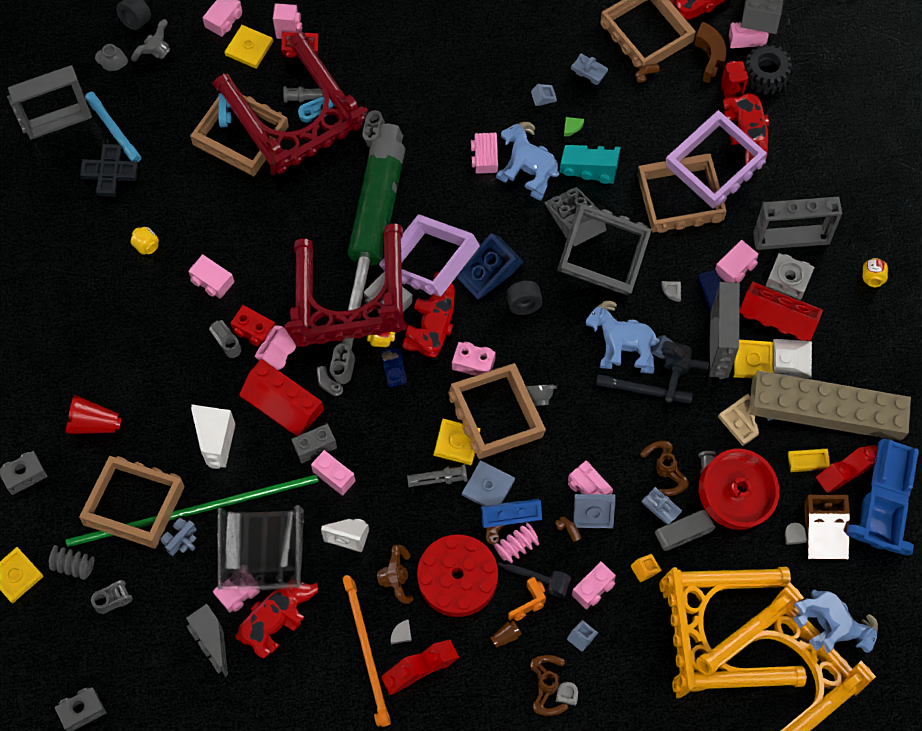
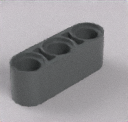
M702 510L658 529L655 534L663 550L667 551L713 531L715 526L706 510Z

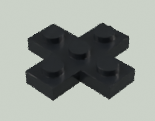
M103 144L101 160H82L81 179L98 180L97 196L116 197L118 181H136L138 163L134 161H121V145Z

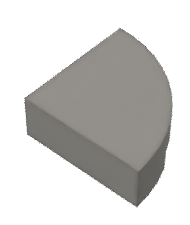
M662 281L661 287L664 294L668 298L680 302L681 282Z
M409 620L399 623L394 628L391 635V644L411 641Z

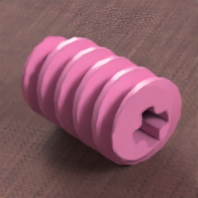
M528 522L526 523L527 528L521 526L520 532L517 530L513 532L514 537L509 534L507 541L504 539L500 540L501 546L497 543L494 544L496 551L504 561L508 560L510 563H513L512 556H515L517 559L520 558L519 551L526 554L525 547L532 550V542L537 546L539 545L538 537Z

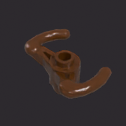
M657 441L648 445L640 453L641 457L645 458L652 451L661 448L663 453L657 460L656 472L660 476L670 477L678 483V486L675 488L659 489V491L665 496H673L687 489L689 481L678 470L675 456L671 454L673 450L672 444L669 441Z
M397 544L392 547V557L389 566L379 570L377 578L381 586H392L394 588L395 596L400 602L409 604L413 601L414 597L412 595L405 596L401 586L408 578L406 568H403L400 564V554L406 560L411 555L404 546Z
M541 655L533 658L530 662L531 670L537 674L539 695L533 703V709L535 713L544 716L561 714L568 709L566 703L553 708L544 707L549 695L557 691L559 677L557 674L547 671L541 664L548 662L563 666L565 661L554 655ZM546 682H550L552 685L547 686Z

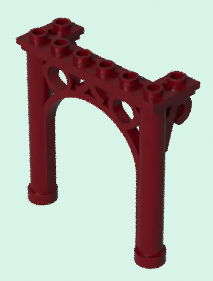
M304 32L293 36L289 40V44L320 87L324 100L320 115L309 126L292 132L273 130L265 126L258 119L228 74L219 76L213 82L216 90L221 92L270 164L272 176L276 173L282 174L288 169L287 167L292 164L294 166L299 164L306 156L311 157L315 155L318 149L329 147L337 138L339 140L343 139L351 130L357 131L363 126L368 109L363 108V106L358 108L356 101L351 95L345 96L308 43V38ZM329 99L336 109H328ZM325 115H335L338 118V122L334 125H327L324 117ZM320 124L321 127L327 132L323 133L320 136H317V130H319ZM268 135L271 137L278 138V140L276 141L274 138L270 139ZM283 139H289L294 142L295 146L290 150H283L280 143ZM299 140H309L308 143L299 147Z
M389 224L384 227L385 281L381 291L366 305L349 311L328 310L314 301L313 243L308 239H298L294 242V252L296 253L295 307H291V321L285 324V329L296 346L305 347L309 344H324L329 341H343L349 338H362L368 335H381L382 333L407 330V325L403 319L402 226ZM311 305H312V307L317 311V312H315L312 316H311ZM375 308L381 309L378 310L380 316L368 317L369 313ZM363 315L365 320L357 321L359 319H362L361 316ZM323 316L329 318L327 324L315 325L316 321ZM334 319H336L338 322H342L343 324L335 325Z

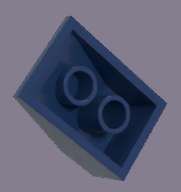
M491 233L456 277L479 300L510 277L524 261L499 236Z

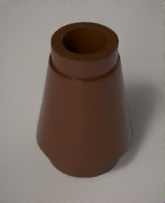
M513 620L510 623L507 622L491 639L498 648L519 639L518 637L522 633Z

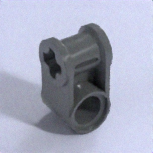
M124 580L117 581L102 590L96 591L92 595L91 603L96 612L104 614L132 601L133 598L128 594ZM100 599H106V603L104 605H97V602Z

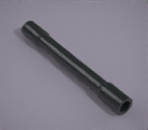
M598 374L596 386L616 388L662 398L666 397L668 390ZM675 390L673 400L691 404L693 393Z

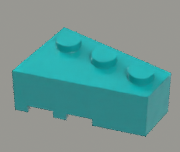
M565 145L560 164V173L566 176L582 177L585 180H597L604 184H613L618 166L620 147H615L614 150H604V146H598V149H588L587 146Z

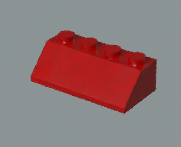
M752 282L739 310V313L747 319H756L764 326L776 327L780 332L793 334L802 341H811L823 312L820 308L755 282Z
M263 359L251 370L239 394L240 397L296 437L304 434L324 410L321 400Z

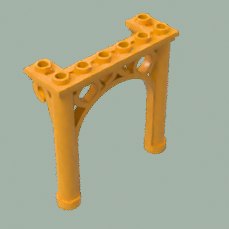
M673 567L661 579L660 590L663 592L664 598H668L669 606L672 607L671 625L674 626L675 630L673 643L677 647L676 665L680 669V674L674 678L672 683L673 691L676 692V698H681L690 691H701L710 688L805 686L806 672L803 666L736 668L725 663L719 668L722 671H715L712 675L707 676L699 670L695 662L696 651L708 653L712 650L707 642L703 627L704 611L709 599L716 592L724 589L786 587L791 580L788 567L763 570L681 572V570H677V567ZM714 587L706 595L699 589ZM688 593H693L700 601L698 608H692L688 605ZM686 612L688 614L697 613L692 618V623L688 625ZM689 635L700 645H696L691 649Z
M791 583L786 585L773 600L772 604L710 652L698 657L696 663L703 674L710 676L753 641L773 639L790 646L810 667L815 679L816 695L812 705L781 731H811L852 695L855 694L856 696L876 676L862 661L852 669L847 661L835 651L834 647L829 653L825 651L824 644L817 651L813 648L810 640L818 636L820 632L808 620L802 628H799L793 620L799 613L794 604L802 601L804 597ZM774 623V631H764ZM781 623L787 624L792 629L794 635L784 634ZM822 669L830 671L835 681L831 682L823 678ZM824 687L828 689H833L823 697Z

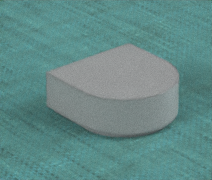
M791 523L787 526L785 530L786 545L807 542L806 531L801 524Z
M571 682L562 683L557 691L556 702L576 706L578 697L576 685Z

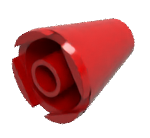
M74 395L69 411L66 433H115V429H120L122 418H118V413Z

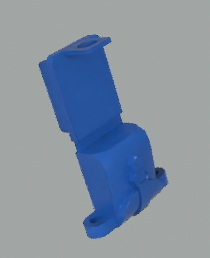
M890 439L879 441L871 483L872 490L863 499L859 526L848 525L847 536L870 544L871 547L877 549H885L903 555L913 554L914 545L903 541L909 504L908 499L913 488L919 449L894 442Z

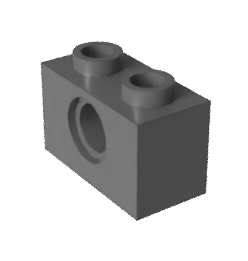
M328 424L292 439L294 449L301 464L318 457L324 450L330 452L337 449L335 438Z
M34 451L24 453L19 459L7 462L0 468V476L11 495L48 477ZM21 469H26L23 474H18Z
M93 687L80 690L77 696L71 699L70 697L65 698L55 707L66 731H74L106 713ZM79 704H84L83 711L76 713V707Z

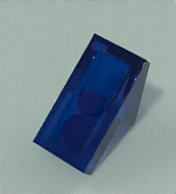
M399 347L380 351L388 387L406 384L407 378Z

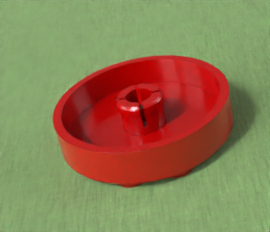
M731 449L722 452L705 466L699 480V495L706 512L717 523L730 529L744 530L764 522L774 512L779 500V483L770 464L760 455L745 449Z
M466 535L446 536L433 542L423 553L417 571L418 585L424 600L437 612L452 617L468 616L483 609L492 599L498 583L497 563L492 552L479 540ZM459 570L463 577L460 579L453 578V574L458 573Z

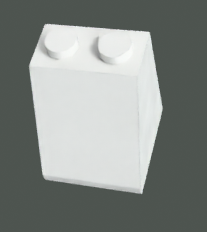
M192 405L191 409L200 449L206 464L215 469L220 467L226 468L235 428L231 410Z

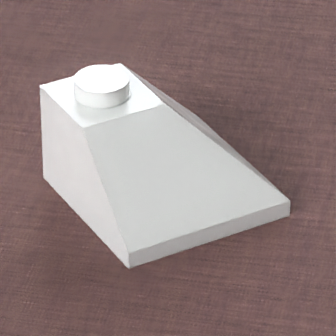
M773 339V373L781 375L789 373L793 377L811 378L812 341Z
M347 519L324 525L321 528V532L325 542L362 552L369 527L361 519Z

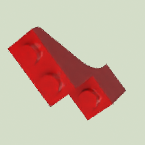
M870 445L858 448L842 462L831 464L816 478L827 493L838 490L850 480L874 468L878 446Z
M451 640L434 643L421 654L405 657L381 676L389 695H392L424 676L448 667L459 656Z

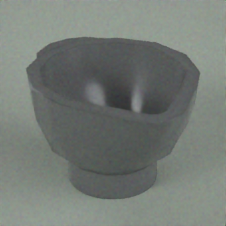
M112 44L105 45L95 55L97 63L101 64L108 71L119 70L128 63V59L122 50Z
M552 384L526 386L534 405L538 406L549 405V399L552 397L553 391L557 386Z

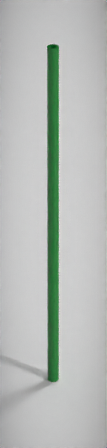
M316 474L177 510L172 513L169 521L319 482ZM157 516L127 523L126 525L138 529L154 524ZM97 531L66 539L67 547L113 535Z

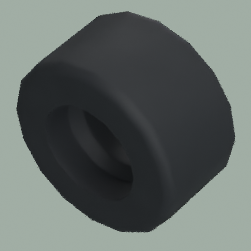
M123 0L117 5L118 17L124 25L132 30L140 29L151 18L150 9L143 0Z
M532 281L515 283L506 292L509 309L517 315L533 313L542 305L540 288Z

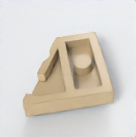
M749 394L718 416L742 446L759 434L757 424L755 423V415H749Z

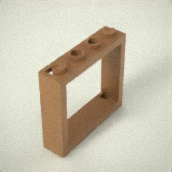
M622 0L602 12V27L609 31L612 39L619 43L624 54H628L634 66L639 69L645 65L657 64L694 41L696 31L669 0L651 1L681 37L646 58L641 55L613 20L647 0Z
M243 95L256 116L276 125L277 127L274 129L276 131L285 132L289 127L288 120L281 112H275L269 106L261 105L252 97ZM218 97L191 134L192 143L213 156L255 176L266 160L261 151L258 152L254 160H251L206 137L219 118ZM271 136L269 137L270 139L274 138L276 141L278 140V138Z
M711 154L687 157L680 161L690 172L705 170L710 190L714 194L720 189ZM666 161L638 167L637 176L652 233H663L675 228L679 230L692 225L701 226L709 222L718 223L725 219L727 211L725 204L721 203L715 206L716 210L657 220L646 180L675 174L665 165Z
M515 363L451 384L448 392L450 402L454 403L457 418L462 420L464 425V434L466 437L469 436L471 449L474 450L479 459L543 437L546 429ZM507 377L530 430L485 445L461 392Z
M109 456L79 518L84 526L156 549L181 496L184 484L182 479L176 474H165L160 469H150L139 462L131 463L120 456L116 458ZM115 469L171 486L150 532L93 514Z

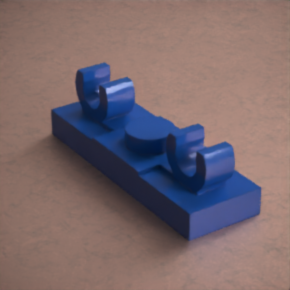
M540 499L481 507L484 528L542 520Z

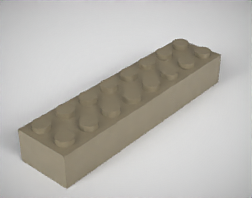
M758 370L752 378L749 415L902 441L909 433L911 397Z

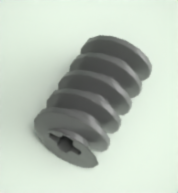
M54 545L49 557L51 571L65 572L66 575L72 574L73 577L80 576L82 580H85L90 575L94 565V556L90 560H88V554H84L80 558L81 553L79 551L73 556L72 549L65 554V547H62L60 552H58V545Z

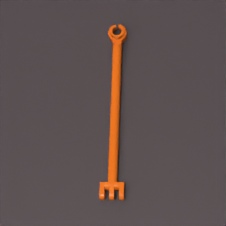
M346 575L343 577L345 590L348 592L378 713L374 714L377 726H388L391 724L390 717L384 703L356 594V584L350 576Z

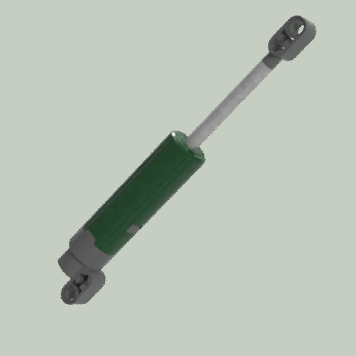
M376 110L367 114L363 128V138L370 151L348 249V256L352 261L358 263L348 311L361 306L369 266L379 264L383 259L384 227L391 222L405 154V147L402 144L403 135L399 126L385 124L381 113ZM354 338L341 341L333 351L330 372L337 383L346 384L352 377L355 355L351 349Z

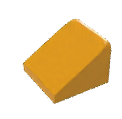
M652 554L637 559L631 565L640 582L662 571Z

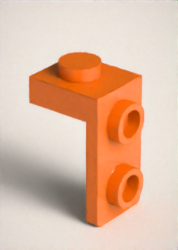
M535 577L527 580V588L534 600L509 612L508 618L510 621L514 619L516 621L521 620L526 616L527 612L531 610L535 612L544 606L546 597L543 592H545V589L540 581H536Z

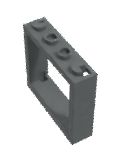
M72 65L8 87L10 95L7 97L21 125L23 133L27 132L30 140L92 118ZM72 85L78 100L77 104L28 120L21 104L22 101Z
M839 197L764 202L753 232L756 250L830 244L842 215ZM769 213H774L773 217H768ZM825 217L822 225L767 229L769 221ZM820 235H824L826 239H821Z
M581 204L577 207L557 271L625 295L631 294L652 229L647 228V226L640 222L636 224L630 222V219L627 217L613 216L612 212L602 209L600 211L594 209L595 206L591 204ZM582 215L640 235L625 283L567 262Z
M720 282L710 313L709 377L728 378L739 349L740 283Z

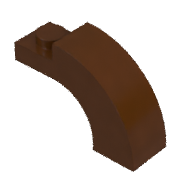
M702 22L696 35L694 46L703 49L709 57L703 81L710 83L711 78L716 77L717 71H722L726 58V46L719 32L712 26Z

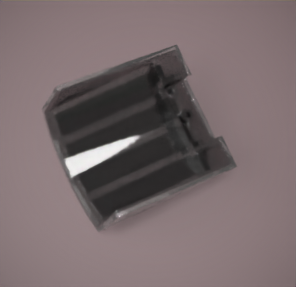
M299 505L295 506V510L278 512H226L222 508H218V590H276L300 587L304 510Z

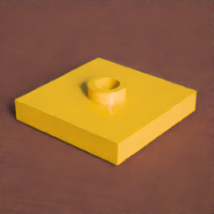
M241 25L227 47L225 55L257 69L273 43V38Z
M739 340V349L734 361V377L752 379L758 370L773 373L774 342Z
M442 419L434 456L472 465L475 452L471 449L469 436L466 437L464 434V425L462 423Z
M18 547L0 561V590L12 604L44 577Z

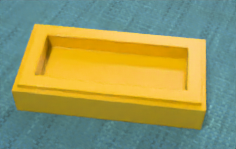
M828 449L788 452L790 472L825 470L830 466Z

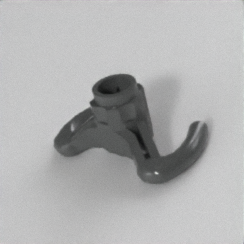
M166 19L159 22L156 34L154 36L150 34L144 41L145 45H140L136 48L131 56L133 62L138 61L141 54H152L161 60L167 55L170 48L163 41L164 30L168 25Z

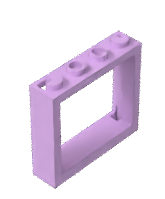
M718 110L666 157L665 165L707 204L714 208L718 204L724 203L727 195L735 193L740 187L739 184L743 181H748L753 175L752 172L762 168V165L766 162L767 153ZM721 126L755 157L714 194L684 167L680 161L717 127Z
M418 214L401 238L402 262L425 233L460 247L433 281L402 269V284L407 283L417 290L422 289L430 295L435 294L441 297L480 245L472 233ZM384 257V258L382 259V261L379 263V265L381 266V268L383 269L384 272H385V257Z

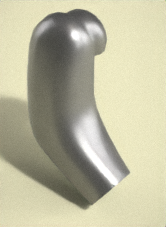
M321 366L317 368L319 386L333 396L341 395L343 387L340 383L328 377L326 367Z

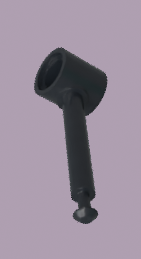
M500 560L497 561V567H504L506 571L530 579L535 577L536 581L547 584L546 591L560 598L565 597L572 579L569 575L560 571H553L549 577L508 562L505 564L500 562Z

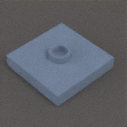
M480 460L463 490L462 496L482 506L502 504L515 478Z
M575 494L573 523H575L577 528H613L615 495Z

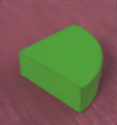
M566 117L564 136H571L583 127L584 119Z

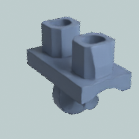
M580 54L571 66V69L577 75L590 79L595 85L599 84L608 72V68L597 63L596 58H588L583 54Z
M656 487L642 500V503L666 525L671 524L682 512L668 496H665Z
M179 518L173 525L179 533L173 537L167 532L160 539L171 556L178 550L184 553L187 549L191 551L195 549L192 543L197 539L193 535L197 529L191 521L186 522Z

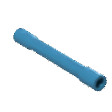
M87 93L85 96L86 101L96 111L122 146L124 153L130 161L139 162L141 160L140 154L121 132L95 93Z

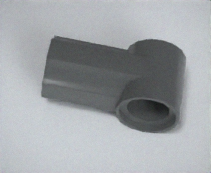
M223 320L214 322L209 331L223 348L225 354L230 358L239 356L241 346L237 337L232 334ZM232 344L235 345V346L232 347V348H228V346H230V345H232Z

